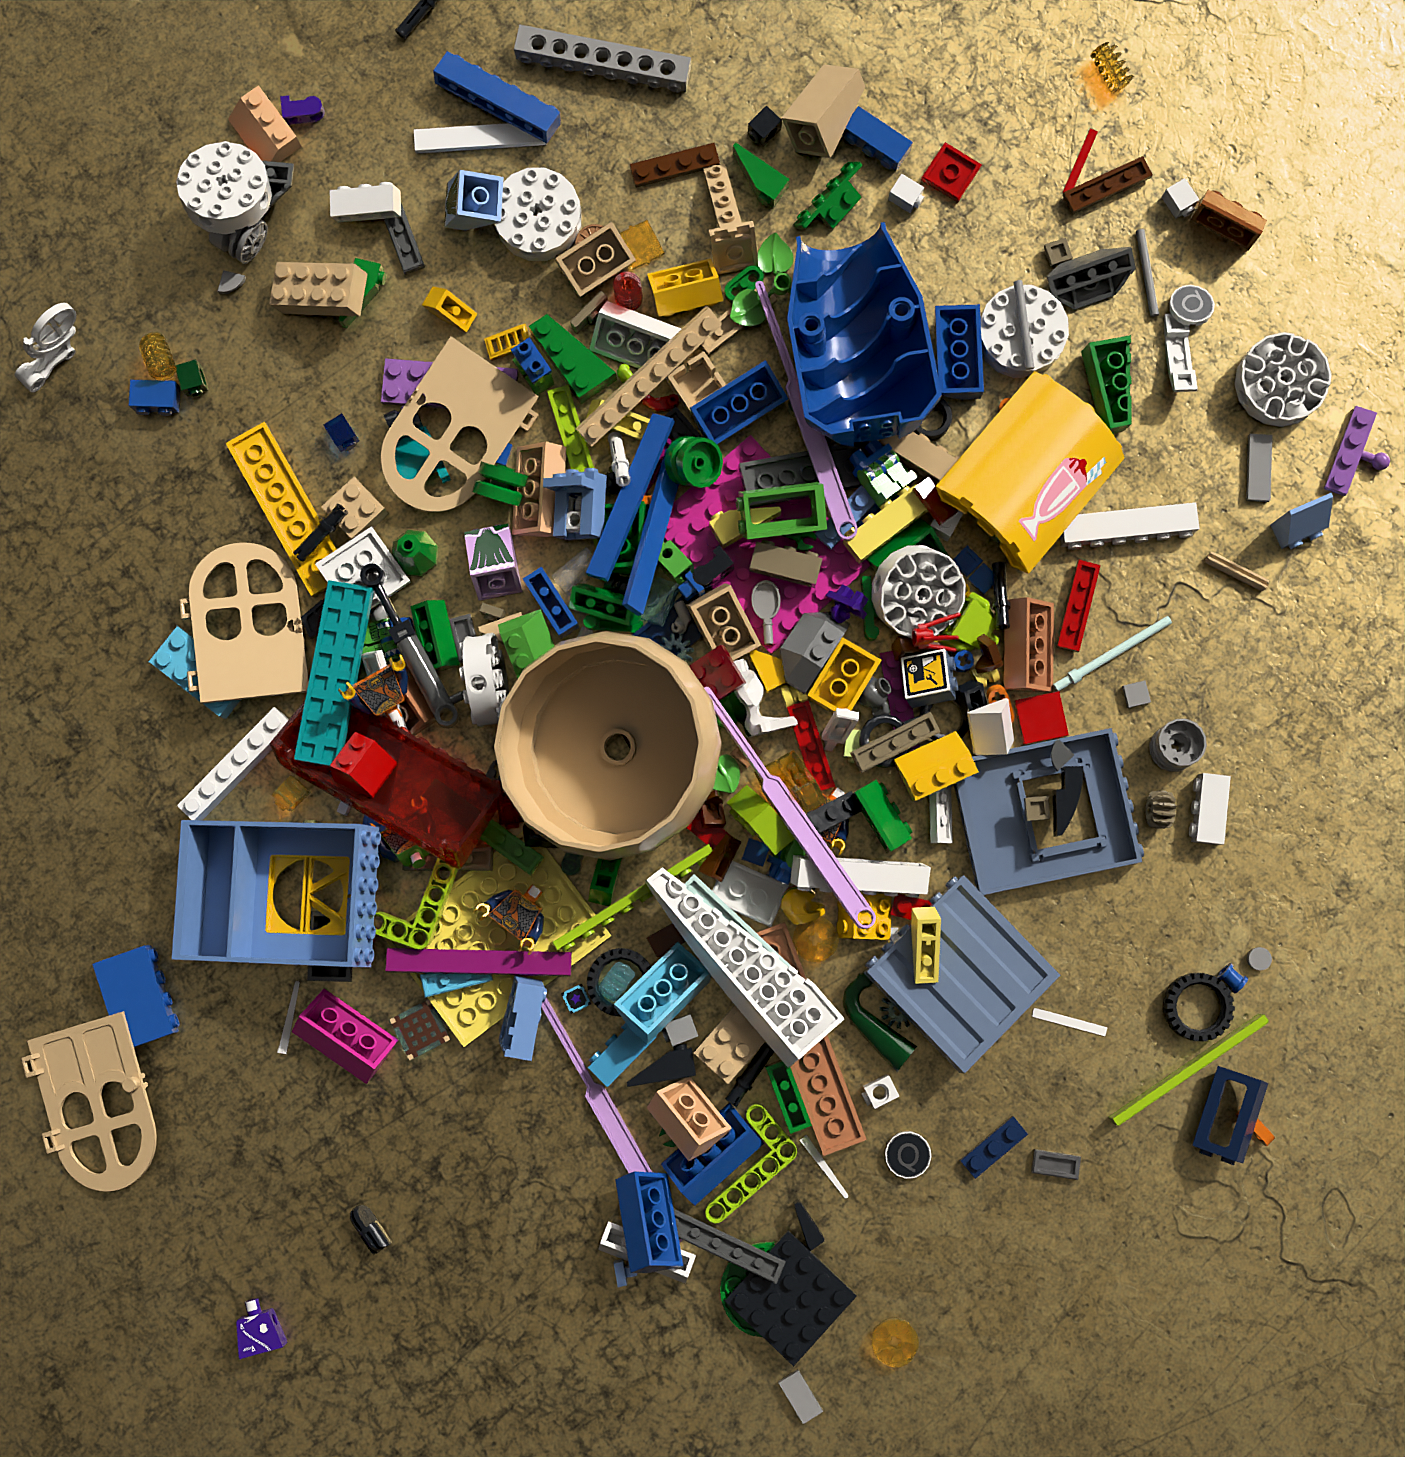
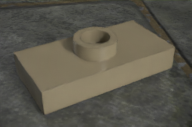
M602 291L570 321L572 330L577 334L589 322L593 323L597 320L599 311L605 302L608 301L607 296Z

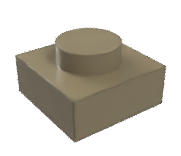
M1066 238L1044 245L1050 267L1073 259Z
M485 603L481 605L480 613L484 615L485 620L494 622L504 618L506 615L504 609Z
M1048 796L1024 798L1026 821L1050 819Z

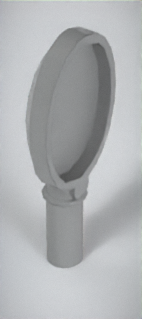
M768 580L759 582L752 592L754 612L759 618L763 619L764 645L773 644L772 619L779 612L781 604L778 588Z

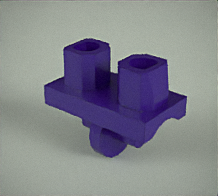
M842 584L836 593L829 590L826 594L829 599L835 601V606L831 608L834 621L842 623L850 618V614L864 619L867 615L863 608L869 599L863 593L856 591L854 594L848 586Z

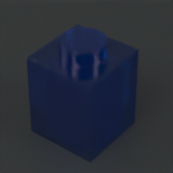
M342 413L323 424L340 452L353 449L357 445L356 443L360 441Z

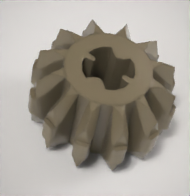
M1159 790L1152 791L1149 794L1147 804L1145 805L1146 821L1149 827L1165 829L1172 826V823L1175 821L1174 817L1177 807L1175 805L1176 799L1172 792Z

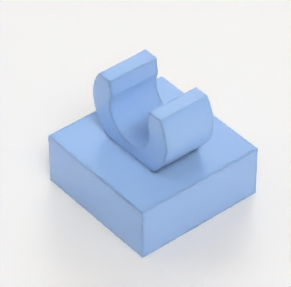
M623 1259L614 1261L617 1286H627V1277L637 1276L638 1273H630L629 1265L625 1266Z

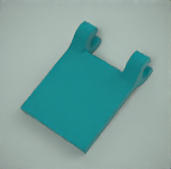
M424 426V429L421 431L431 437L427 427ZM407 436L397 442L395 462L397 470L403 478L413 479L429 457V450ZM439 461L432 473L438 472L444 484L450 481L451 478L443 461Z

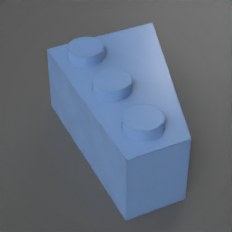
M514 976L498 1039L505 1057L532 1061L537 1028L541 1018V1006L547 994V989L544 987L542 980Z

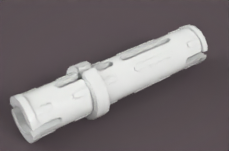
M612 432L608 436L613 460L611 466L612 471L615 473L616 483L623 487L627 486L631 481L628 472L630 466L625 456L622 435L619 432Z

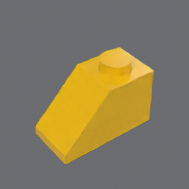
M432 286L422 304L423 307L436 317L464 332L468 331L477 316L474 310L444 288Z
M757 650L747 653L766 694L787 684L785 682L782 659Z

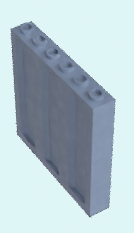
M962 875L958 878L956 876L952 877L945 884L947 889L942 894L940 892L936 893L929 900L931 903L929 907H935L941 918L938 982L915 984L911 925L909 926L908 924H905L897 932L899 937L894 942L889 940L881 948L883 953L878 958L873 956L865 964L867 969L863 973L959 1073H966L1061 975L984 895Z

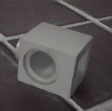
M691 1014L670 1021L665 1026V1029L662 1030L666 1043L671 1041L672 1046L698 1037Z

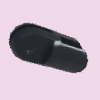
M358 1205L352 1209L350 1221L373 1255L392 1243L390 1237L369 1207Z

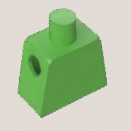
M671 540L666 543L663 542L657 564L672 582L679 587L686 581L685 574L689 571L693 574L694 566Z

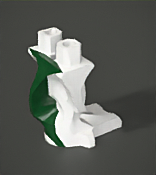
M740 659L734 661L746 684L731 693L729 700L736 720L744 728L746 738L797 726L798 722L794 716L781 718L761 716L759 704L764 691L760 678L756 671L750 670L748 660Z

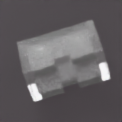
M587 547L552 575L554 582L567 597L571 595L572 586L583 584L592 578L586 574L593 556Z

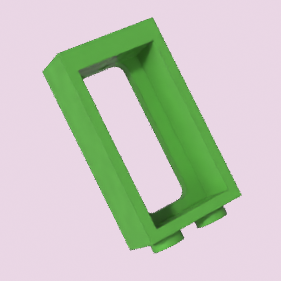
M814 482L738 492L739 498H736V508L741 514V520L738 521L739 533L746 539L827 530L824 485L822 483ZM805 495L810 497L812 511L810 517L759 524L751 522L750 504L752 502Z

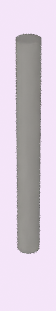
M1139 229L1136 231L1149 312L1150 317H1156L1159 315L1146 235L1144 229Z
M1017 280L1013 283L1025 369L1031 370L1035 367L1023 281Z

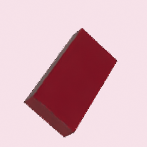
M930 476L915 486L912 491L940 526L959 511L941 501L935 487L937 483Z

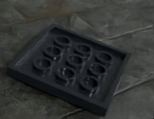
M787 1230L767 1252L786 1261L777 1284L749 1272L725 1298V1302L794 1367L857 1297V1294Z

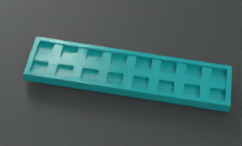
M328 580L294 756L295 760L330 766L345 746L352 705L347 699L342 697L338 689L340 688L344 692L349 688L346 684L347 682L351 685L357 683L374 594L373 587Z

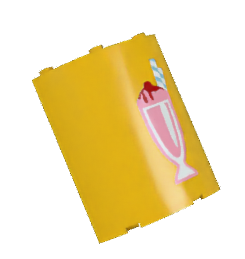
M1034 371L935 487L941 501L953 506L964 514L970 512L979 519L977 524L990 536L995 535L1001 541L999 547L1006 555L1012 567L1029 574L1125 457L1121 444L1116 440L1102 419L1094 412L1095 410L1090 404L1084 403L1071 391L1055 382L1049 375H1042Z

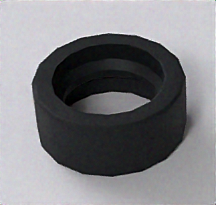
M942 398L935 406L940 409L944 417L941 427L937 430L928 431L919 426L913 431L917 435L921 433L930 441L939 439L946 434L952 423V411L947 402Z

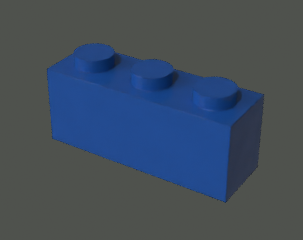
M859 106L852 114L842 134L849 144L857 145L867 156H874L880 160V163L885 168H892L895 171L898 170L908 156L913 144L911 140Z
M542 567L523 578L524 583L560 639L579 628L578 622Z

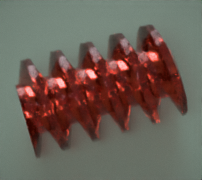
M632 272L618 274L613 281L616 303L619 306L635 311L641 306L643 301L641 281Z

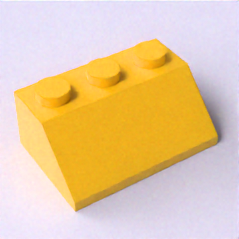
M711 258L647 274L659 317L672 316L681 311H693L697 307L713 306L723 301L719 276Z
M842 637L808 693V700L831 713H834L836 708L852 711L882 660Z
M956 731L893 759L912 801L919 800L979 772L969 750Z

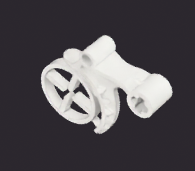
M67 303L57 304L43 313L33 326L31 338L23 339L25 352L30 357L37 359L31 363L22 364L16 370L15 377L30 392L38 391L44 385L53 368L65 359H71L76 353L70 344V339L76 332L73 326L76 320V311Z

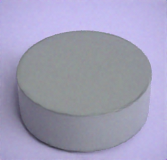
M1256 947L1248 952L1247 962L1254 970H1265L1271 965L1272 956L1267 949Z

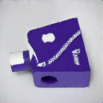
M258 1298L245 1302L247 1315L241 1316L236 1322L239 1359L283 1348L288 1342L274 1309L270 1308L261 1311Z

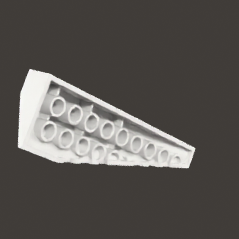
M663 867L645 881L665 913L701 963L788 1068L844 1020L843 1016L808 978L805 980L797 974L798 971L791 965L788 967L779 960L778 955L774 952L770 953L763 948L762 943L733 921L729 922L721 916L722 913L716 908L712 909L704 903L703 898L697 893L694 895L687 890L685 884Z

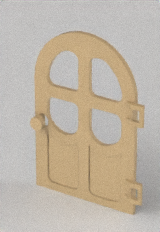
M450 336L384 438L381 448V466L387 484L402 501L420 510L439 512L458 507L475 494L472 492L475 481H484L486 478L478 473L481 461L494 465L519 426L528 432L538 417V414L531 410L539 396ZM438 403L445 406L450 412L451 423L439 440H434L413 425V417L419 408L425 404ZM527 414H530L532 418L526 425L523 423V420ZM471 426L479 429L486 439L487 450L478 464L472 465L450 450V444L464 427ZM405 435L429 450V457L413 479L403 478L398 473L395 462L397 442ZM439 461H446L466 475L465 485L450 495L433 497L424 490L426 480Z
M254 543L228 544L209 553L200 561L192 574L189 584V599L179 600L181 620H192L197 671L187 672L189 692L199 691L201 704L307 692L309 680L296 579L290 566L273 550ZM253 561H261L269 565L280 577L283 584L282 590L275 593L251 594L248 586L247 565ZM219 565H232L235 568L237 594L233 597L205 598L203 588L210 573ZM190 604L191 613L185 614L184 605ZM277 604L285 607L287 623L280 632L271 636H264L255 631L252 621V609L254 607ZM237 609L240 612L241 632L237 637L231 640H221L208 632L206 615L210 611ZM198 676L199 686H193L192 677Z
M124 1011L27 1040L31 1055L21 1058L26 1078L37 1075L52 1130L41 1134L46 1154L57 1151L68 1173L80 1184L93 1190L115 1191L136 1182L147 1171L156 1150L157 1135L145 1090L148 1083L143 1082L145 1074L140 1071ZM30 1060L32 1072H29L26 1061ZM114 1081L122 1083L123 1089L131 1093L134 1108L129 1113L110 1118L105 1112L101 1093L103 1087L108 1082ZM79 1092L88 1098L94 1120L91 1124L70 1129L65 1124L62 1107L70 1094ZM137 1124L142 1134L141 1147L135 1161L131 1165L125 1166L119 1162L112 1131L127 1125ZM93 1135L98 1136L106 1161V1170L103 1173L97 1174L84 1167L72 1150L74 1141ZM48 1136H51L53 1147L51 1148L48 1143Z

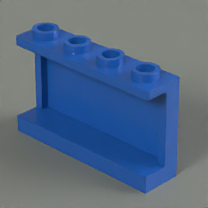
M144 945L92 964L108 1015L124 1011L134 1048L158 1038L177 1033L180 1026L177 1015L172 1012V997L169 992H166L163 984L166 982L162 970H159L157 961H159L155 948L152 949L151 945Z

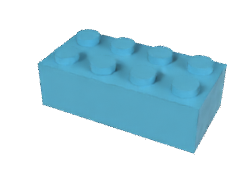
M177 626L148 662L200 701L199 691L189 692L187 679L188 671H197L194 638ZM198 676L192 677L193 686H199ZM242 699L204 703V705L219 717L226 719Z

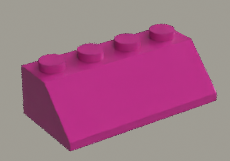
M323 989L299 1015L292 1029V1033L365 1084L379 1070L398 1042V1039L326 989Z

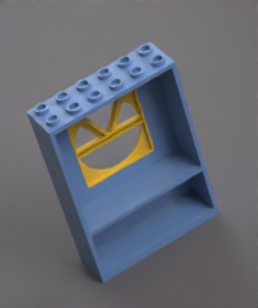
M181 820L172 959L371 967V963L374 960L372 945L376 933L374 915L377 912L375 893L378 889V880L376 876L380 863L378 856V845L381 842L379 827L338 823ZM304 860L300 930L287 925L277 914L273 903V889L278 876L285 868L297 861ZM315 860L321 861L333 869L331 874L313 884ZM337 880H341L343 886V901L339 912L334 911L313 896V894ZM311 906L328 917L330 922L319 929L310 930Z

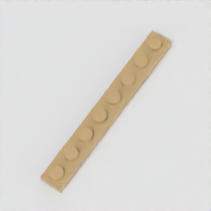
M709 307L702 309L575 428L590 446L598 442L722 325Z

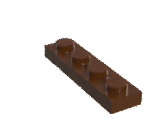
M714 142L630 164L635 188L703 171V168L720 165V160Z
M1141 156L1065 191L1062 196L1071 213L1075 214L1150 179L1153 174L1144 157Z

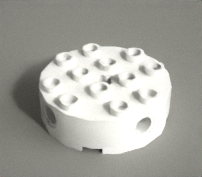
M227 141L205 145L189 154L188 158L180 166L176 180L181 203L189 218L195 225L213 233H236L235 230L255 225L268 211L272 197L265 165L257 154L241 144L229 143Z
M526 168L511 174L503 182L501 222L494 225L501 242L514 255L528 261H548L555 258L556 255L563 253L566 249L568 250L575 243L576 236L581 229L580 201L573 185L560 173L547 168Z
M1014 285L998 292L986 304L981 316L982 356L997 372L1012 378H1024L1030 376L1034 371L1039 374L1047 371L1059 358L1069 336L1068 317L1061 302L1049 291L1033 285H1023L1034 369H1025Z
M1283 332L1266 336L1252 346L1237 367L1235 388L1239 402L1250 416L1263 424L1283 427L1299 423L1321 406L1328 393L1331 371L1327 357L1317 344L1309 339L1305 340L1300 336H1295V334Z
M925 545L906 546L891 553L879 566L872 582L871 600L877 616L889 628L899 634L912 638V631L914 628H918V624L928 623L951 614L960 613L965 602L966 584L958 566L949 556ZM957 618L929 627L928 629L933 630L935 636L948 625H951Z
M487 633L477 637L467 636L460 643V652L463 656V667L459 669L462 681L465 680L466 690H463L464 701L466 704H470L473 724H477L479 727L498 724L501 705L509 694L502 650H498V639L494 633Z

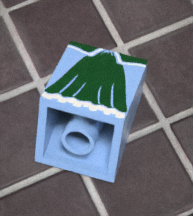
M459 170L447 183L444 227L466 231L501 222L503 177Z

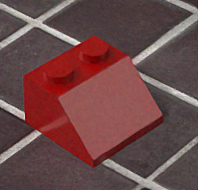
M354 732L330 764V769L335 782L373 799L397 766V762L376 741Z

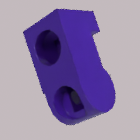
M289 95L280 96L282 118L288 125L320 121L325 115L321 100L316 96H309L305 100L291 101Z

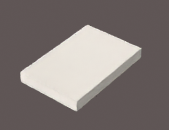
M732 861L723 881L719 882L716 880L712 891L733 911L771 927L781 905L782 895L789 885Z

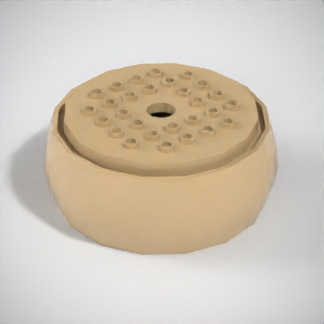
M603 631L561 641L524 668L501 705L494 749L502 789L528 828L567 853L610 861L651 852L692 823L714 788L722 742L713 700L684 660L649 638ZM615 734H623L630 741V752L623 760H614L607 753V742Z

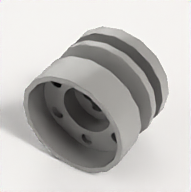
M259 220L258 223L249 228L246 226L235 230L236 233H209V242L223 252L229 251L230 256L237 258L241 263H248L262 248L267 236L268 226L266 222Z
M1175 719L1165 724L1152 736L1149 747L1154 763L1161 769L1169 772H1179L1198 762L1204 755L1207 744L1206 736L1199 725L1188 719ZM1171 745L1178 746L1179 749H1172Z

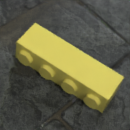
M916 484L911 488L909 486L903 488L898 493L899 497L893 502L890 499L880 506L881 511L876 515L871 513L862 520L864 524L857 528L855 538L843 541L845 547L859 564L928 512L912 491L917 486ZM854 527L844 535L846 537L851 536L854 533Z

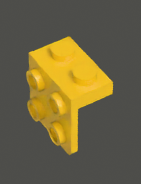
M861 893L876 915L875 923L868 929L858 928L838 900L837 938L890 939L891 896L877 893L876 895ZM861 911L858 914V921L862 925H869L871 923V915L866 911Z

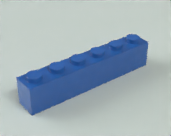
M447 51L433 70L435 84L546 144L561 124L560 111L556 107L539 101L536 96L526 94L517 86L502 81L497 75L485 72L478 65L470 64L459 55H454Z

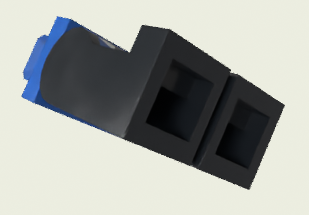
M720 545L712 551V560L705 565L696 567L693 574L691 571L685 574L686 581L678 589L687 602L696 595L698 597L704 595L705 591L710 590L734 571V562Z

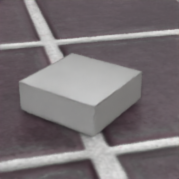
M1146 681L1122 686L1127 708L1151 703Z

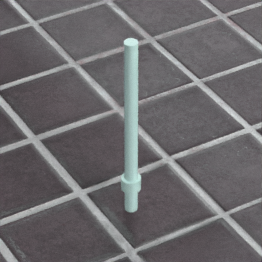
M1168 616L1164 617L1081 668L1071 670L1067 673L1066 677L1053 684L1054 689L1058 692L1070 684L1078 683L1082 680L1083 676L1172 624L1171 619Z

